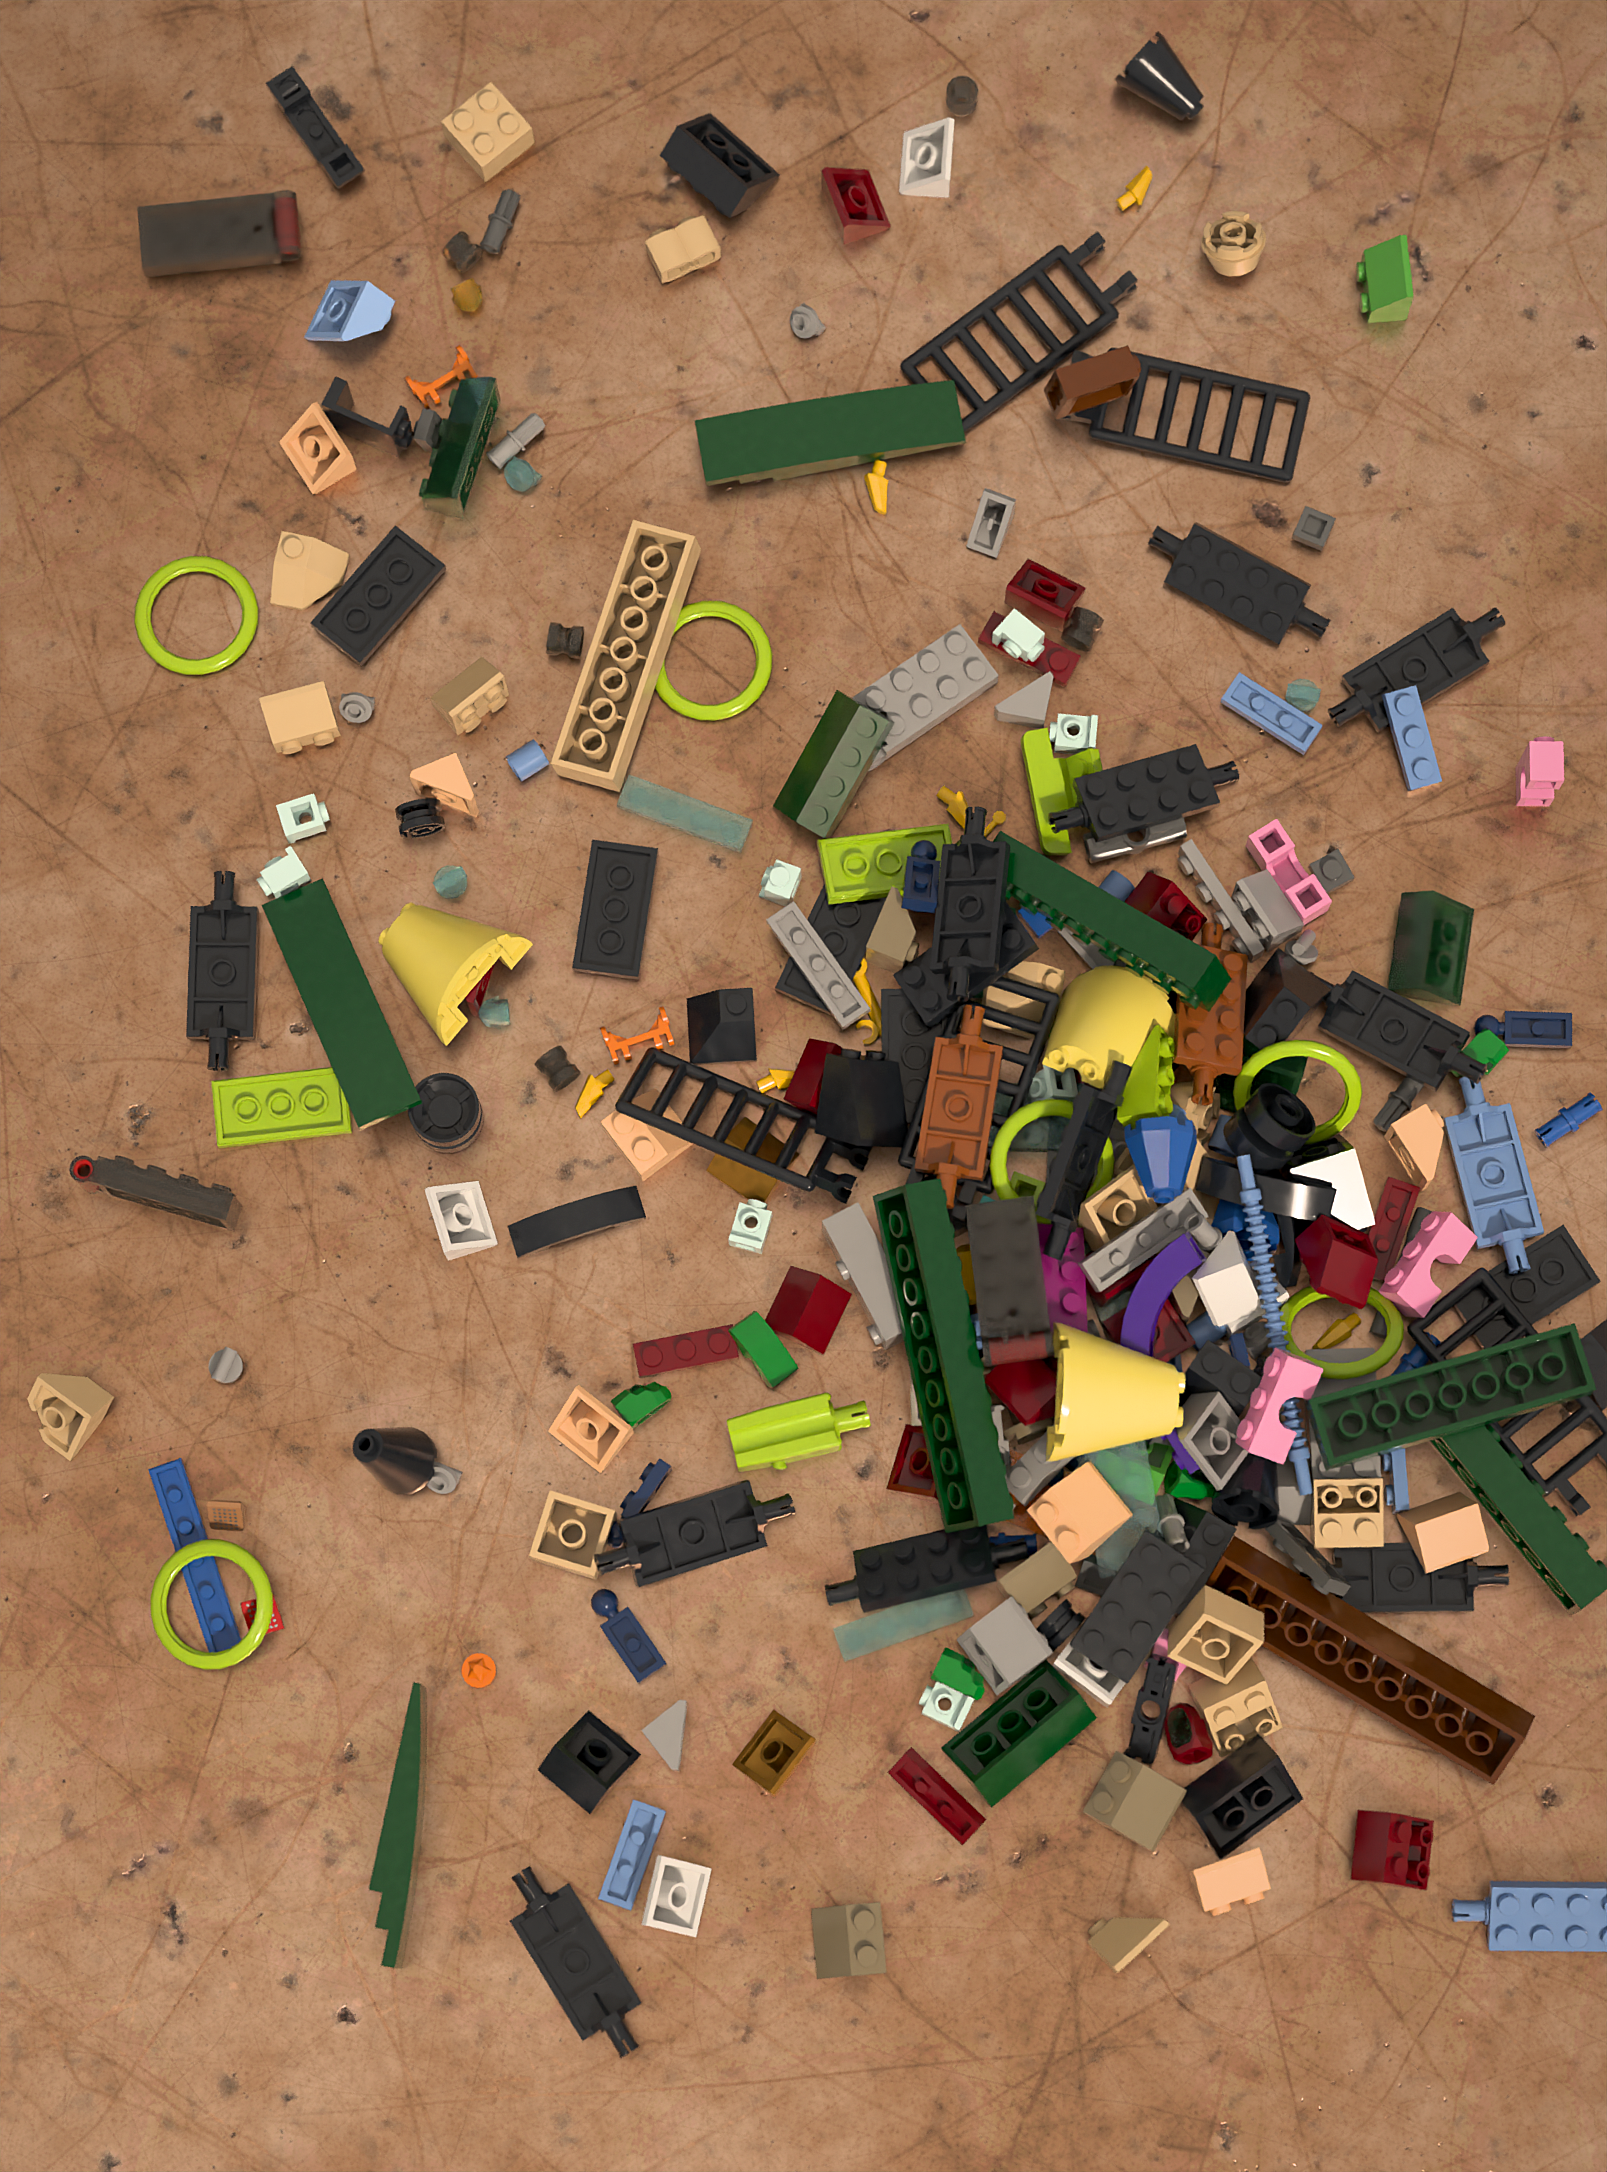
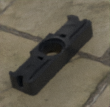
M1151 1654L1146 1660L1148 1662L1143 1687L1138 1691L1131 1721L1134 1726L1129 1743L1130 1748L1127 1747L1124 1755L1134 1760L1136 1757L1142 1758L1141 1762L1145 1764H1152L1157 1757L1179 1666L1178 1661L1157 1654ZM1148 1700L1156 1702L1161 1709L1160 1715L1155 1718L1146 1716L1142 1710V1704Z

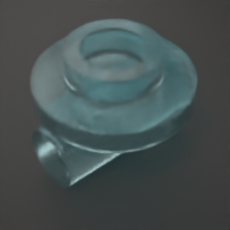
M514 457L506 465L504 471L507 483L517 491H526L533 485L536 486L542 478V475L535 471L527 461Z
M1295 680L1292 683H1288L1286 701L1301 712L1310 711L1319 702L1321 689L1317 688L1310 680Z
M452 865L445 866L436 873L432 884L440 896L454 899L465 892L467 888V875L461 865L458 867Z

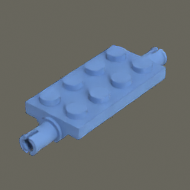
M1463 1077L1459 1079V1084L1462 1088L1466 1108H1464V1112L1444 1118L1443 1122L1471 1229L1478 1237L1475 1241L1476 1248L1481 1249L1499 1244L1504 1248L1509 1274L1518 1273L1517 1270L1519 1268L1520 1272L1530 1270L1531 1267L1528 1263L1523 1240L1543 1235L1544 1229L1510 1103L1490 1106V1103L1485 1100L1481 1081L1476 1084L1474 1081Z
M1490 1881V1893L1488 1897H1484V1900H1452V1906H1454L1452 1908L1453 1922L1484 1921V1925H1487V1946L1489 1951L1607 1952V1882Z

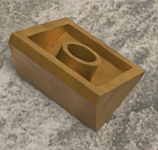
M744 1117L731 1130L725 1143L744 1150L757 1124ZM768 1132L756 1156L775 1163L785 1143ZM795 1152L787 1169L790 1170L800 1156L798 1152ZM715 1154L706 1172L745 1199H754L764 1203L769 1200L781 1183L780 1180L718 1154Z
M773 1709L732 1765L775 1798L815 1745L816 1739Z

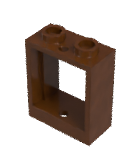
M1127 345L1056 369L1044 388V393L1055 420L1127 396L1140 376L1141 366L1139 359L1135 354H1131Z

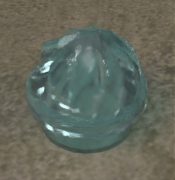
M494 996V998L483 1002L479 1010V1017L485 1026L500 1030L501 1026L510 1025L508 999H499V996Z

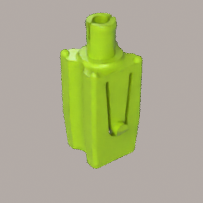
M822 1393L765 1407L727 1419L738 1471L744 1472L767 1467L784 1470L787 1468V1463L840 1451L842 1449L840 1433L871 1426L869 1414H866L868 1411L866 1402L863 1400L834 1408L830 1401L831 1395L829 1393Z

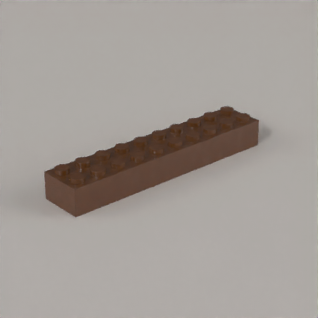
M1236 1536L1232 1538L1205 1583L1206 1586L1264 1613V1642L1261 1646L1492 1785L1496 1783L1528 1734L1535 1715L1333 1594L1328 1593L1326 1595L1312 1586L1311 1581Z

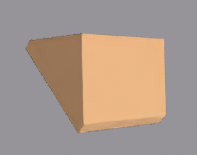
M318 402L312 403L279 441L312 494L321 492L357 470L352 454Z
M456 753L412 770L409 777L417 795L425 798L439 799L441 804L477 818L479 813L478 806Z
M580 1385L574 1389L548 1430L549 1433L600 1474L634 1434L629 1424Z
M1461 1492L1397 1514V1519L1425 1573L1489 1551L1478 1503Z

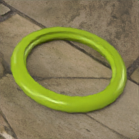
M188 556L173 560L160 567L148 578L139 593L135 605L134 623L138 639L144 650L158 664L170 671L185 675H204L219 671L232 664L245 652L257 628L258 604L255 592L248 580L235 567L223 560L208 556ZM188 572H207L226 580L234 588L242 608V622L232 643L216 655L203 659H187L176 656L166 650L155 636L151 624V608L160 589L169 580Z
M704 600L681 608L673 634L685 623L704 616H718L738 624L750 637L756 653V667L751 681L738 696L727 702L715 705L700 704L688 700L673 688L667 677L663 662L655 689L670 708L684 716L698 720H720L732 717L746 710L760 697L767 686L771 674L772 650L769 638L763 627L749 612L727 602Z
M1297 1039L1281 1041L1266 1046L1253 1054L1242 1066L1241 1072L1235 1079L1233 1097L1237 1111L1244 1107L1246 1101L1250 1098L1252 1081L1264 1066L1284 1057L1306 1056L1325 1061L1335 1068L1344 1082L1345 1097L1339 1112L1327 1122L1316 1126L1315 1133L1304 1145L1314 1144L1331 1138L1342 1131L1354 1118L1361 1103V1079L1355 1067L1342 1053L1316 1041Z
M1063 1099L1034 1101L1012 1114L1004 1122L995 1137L990 1157L992 1184L999 1199L1007 1209L1025 1222L1049 1224L1050 1220L1036 1215L1037 1208L1026 1203L1013 1190L1006 1168L1010 1144L1020 1129L1037 1118L1051 1115L1071 1119L1073 1113V1102ZM1109 1136L1098 1163L1096 1178L1087 1193L1086 1199L1112 1181L1115 1158Z
M1308 1286L1292 1295L1281 1307L1280 1311L1283 1312V1315L1280 1316V1320L1285 1322L1282 1330L1287 1331V1334L1284 1335V1340L1289 1341V1344L1286 1345V1350L1311 1360L1323 1368L1321 1378L1346 1380L1376 1372L1388 1364L1395 1356L1404 1338V1324L1401 1314L1392 1301L1383 1297L1378 1290L1370 1288L1367 1304L1372 1305L1382 1314L1387 1325V1336L1383 1345L1369 1357L1354 1362L1329 1363L1317 1360L1305 1354L1296 1346L1292 1338L1291 1326L1295 1315L1300 1309L1312 1302L1331 1297L1325 1294L1321 1295L1311 1286Z
M221 1539L196 1541L187 1544L173 1553L161 1567L154 1581L151 1593V1618L155 1632L162 1645L176 1659L188 1666L203 1670L226 1668L248 1657L262 1642L269 1628L273 1612V1594L270 1582L260 1562L249 1551L236 1543ZM205 1556H219L238 1564L248 1574L256 1593L257 1610L254 1622L248 1633L239 1643L220 1652H202L184 1644L173 1631L167 1615V1595L175 1575L188 1563Z

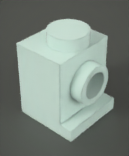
M1014 608L993 632L992 642L997 646L1002 641L1004 643L1002 645L1003 648L1012 657L1017 659L1020 656L1026 662L1028 660L1033 662L1045 648L1042 645L1045 633Z
M1058 714L1057 722H1050L1049 738L1050 742H1055L1054 753L1077 754L1089 748L1095 749L1098 715H1091L1090 717ZM1067 729H1079V733L1072 736L1067 732Z
M314 793L276 805L289 844L295 843V840L327 831L324 822L329 821L330 818L325 802L318 803ZM302 817H312V821L304 824L300 823Z
M291 846L285 849L288 854L284 858L278 856L267 862L264 866L265 869L260 872L262 876L256 879L266 896L273 893L275 898H279L312 881Z
M776 859L774 866L770 865L765 870L761 881L762 888L759 897L783 906L793 902L802 878L801 868Z
M1043 1065L1044 1069L1035 1073L1027 1096L1029 1104L1044 1099L1074 1101L1078 1094L1074 1068H1067L1062 1073ZM1060 1080L1062 1081L1063 1090L1057 1089L1056 1083Z
M748 1199L747 1204L739 1202L728 1239L730 1246L762 1254L773 1216L772 1211L766 1210V1203L754 1199ZM750 1217L755 1218L758 1221L757 1226L747 1228L745 1226L746 1219Z
M936 1682L934 1688L927 1685L918 1704L924 1706L922 1715L959 1732L974 1699L940 1682ZM942 1698H948L951 1701L952 1706L947 1711L941 1710L938 1706V1702Z

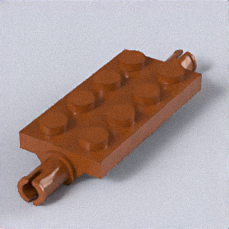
M1214 923L1202 925L1201 945H1198L1215 954L1232 979L1209 1012L1199 1006L1196 1010L1188 1007L1179 999L1180 995L1177 994L1174 1034L1175 1053L1173 1063L1186 1065L1190 1070V1074L1193 1077L1191 1100L1193 1103L1198 1104L1199 1097H1201V1105L1204 1106L1213 1103V1084L1217 1075L1225 1073L1238 1076L1242 1070L1248 955L1221 949L1223 928L1221 925L1216 924V931L1213 932Z
M964 1005L960 1034H957L956 1038L950 1039L936 1037L914 1169L917 1172L935 1174L937 1179L941 1178L942 1188L947 1194V1208L954 1207L957 1179L966 1178L983 1181L1004 1049L1003 1046L985 1043L980 1037L983 1015L985 1013V1009L980 1006H975L974 1018L972 1019V1005Z

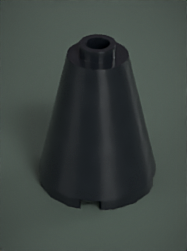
M1158 31L1153 37L1157 42L1154 43L1149 40L1125 66L1123 72L1126 76L1123 77L1119 73L1114 80L1119 85L1182 121L1186 116L1192 120L1204 107L1200 102L1204 96L1165 37Z
M417 1428L365 1429L358 1433L354 1439L353 1453L356 1459L386 1490L392 1493L414 1494L424 1488L434 1475L435 1469L432 1468L434 1458H437L436 1447L433 1440L425 1432Z
M1249 1452L1222 1490H1215L1212 1496V1512L1219 1519L1230 1525L1237 1526L1238 1521L1249 1523L1248 1529H1262L1274 1525L1280 1513L1277 1462Z

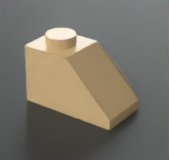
M281 531L274 559L270 603L304 611L312 606L317 599L329 592L333 593L343 586L350 555L314 537Z
M41 1373L37 1377L27 1400L31 1410L37 1411L42 1423L39 1431L43 1441L71 1461L104 1419L114 1396L88 1377Z

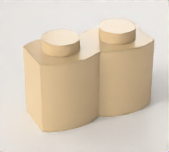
M704 215L699 217L688 216L682 219L674 229H658L651 233L649 239L645 241L646 252L662 283L675 280L691 270L702 268L721 258L720 246Z

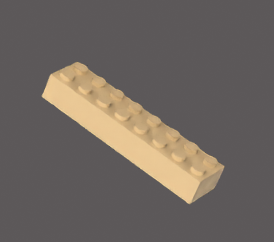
M633 520L551 760V765L557 775L620 792L701 552L695 536Z

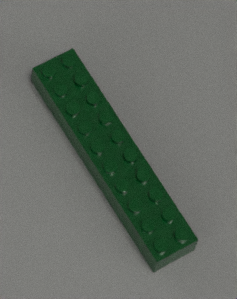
M941 1178L902 1185L874 1195V1206L945 1533L1015 1519L1013 1514L1014 1502L1008 1491L1005 1477L1006 1465L1000 1454L998 1445L999 1433L993 1422L991 1397L986 1390L983 1376L984 1364L978 1353L976 1344L977 1332L971 1321L968 1307L969 1295L964 1289L961 1275L962 1263L956 1252L954 1227L949 1220L946 1206L947 1194L942 1188Z

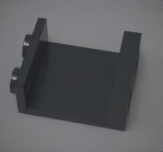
M335 376L321 403L325 415L335 430L398 458L403 449L407 450L414 437L407 408L400 405L390 427L383 426L351 411L354 401L348 382Z

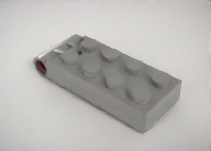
M961 624L852 697L895 722L868 771L878 767L892 755L998 683L999 675Z

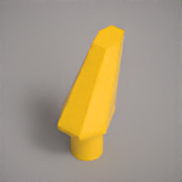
M1147 166L1125 186L1126 193L1115 200L1122 211L1133 203L1141 205L1153 177Z
M875 460L872 472L867 473L864 478L874 510L884 515L886 514L888 480L883 477L887 463Z
M943 786L936 797L949 805L947 811L951 813L964 829L965 809L968 808L962 791H958L955 794Z
M769 1068L770 1074L756 1081V1084L761 1093L775 1086L779 1090L788 1088L795 1070Z
M608 1069L595 1078L591 1074L588 1075L575 1105L579 1118L604 1094L602 1088L615 1080Z
M1353 1312L1344 1320L1339 1318L1335 1320L1313 1345V1349H1329L1351 1337L1352 1330L1362 1323L1360 1317Z

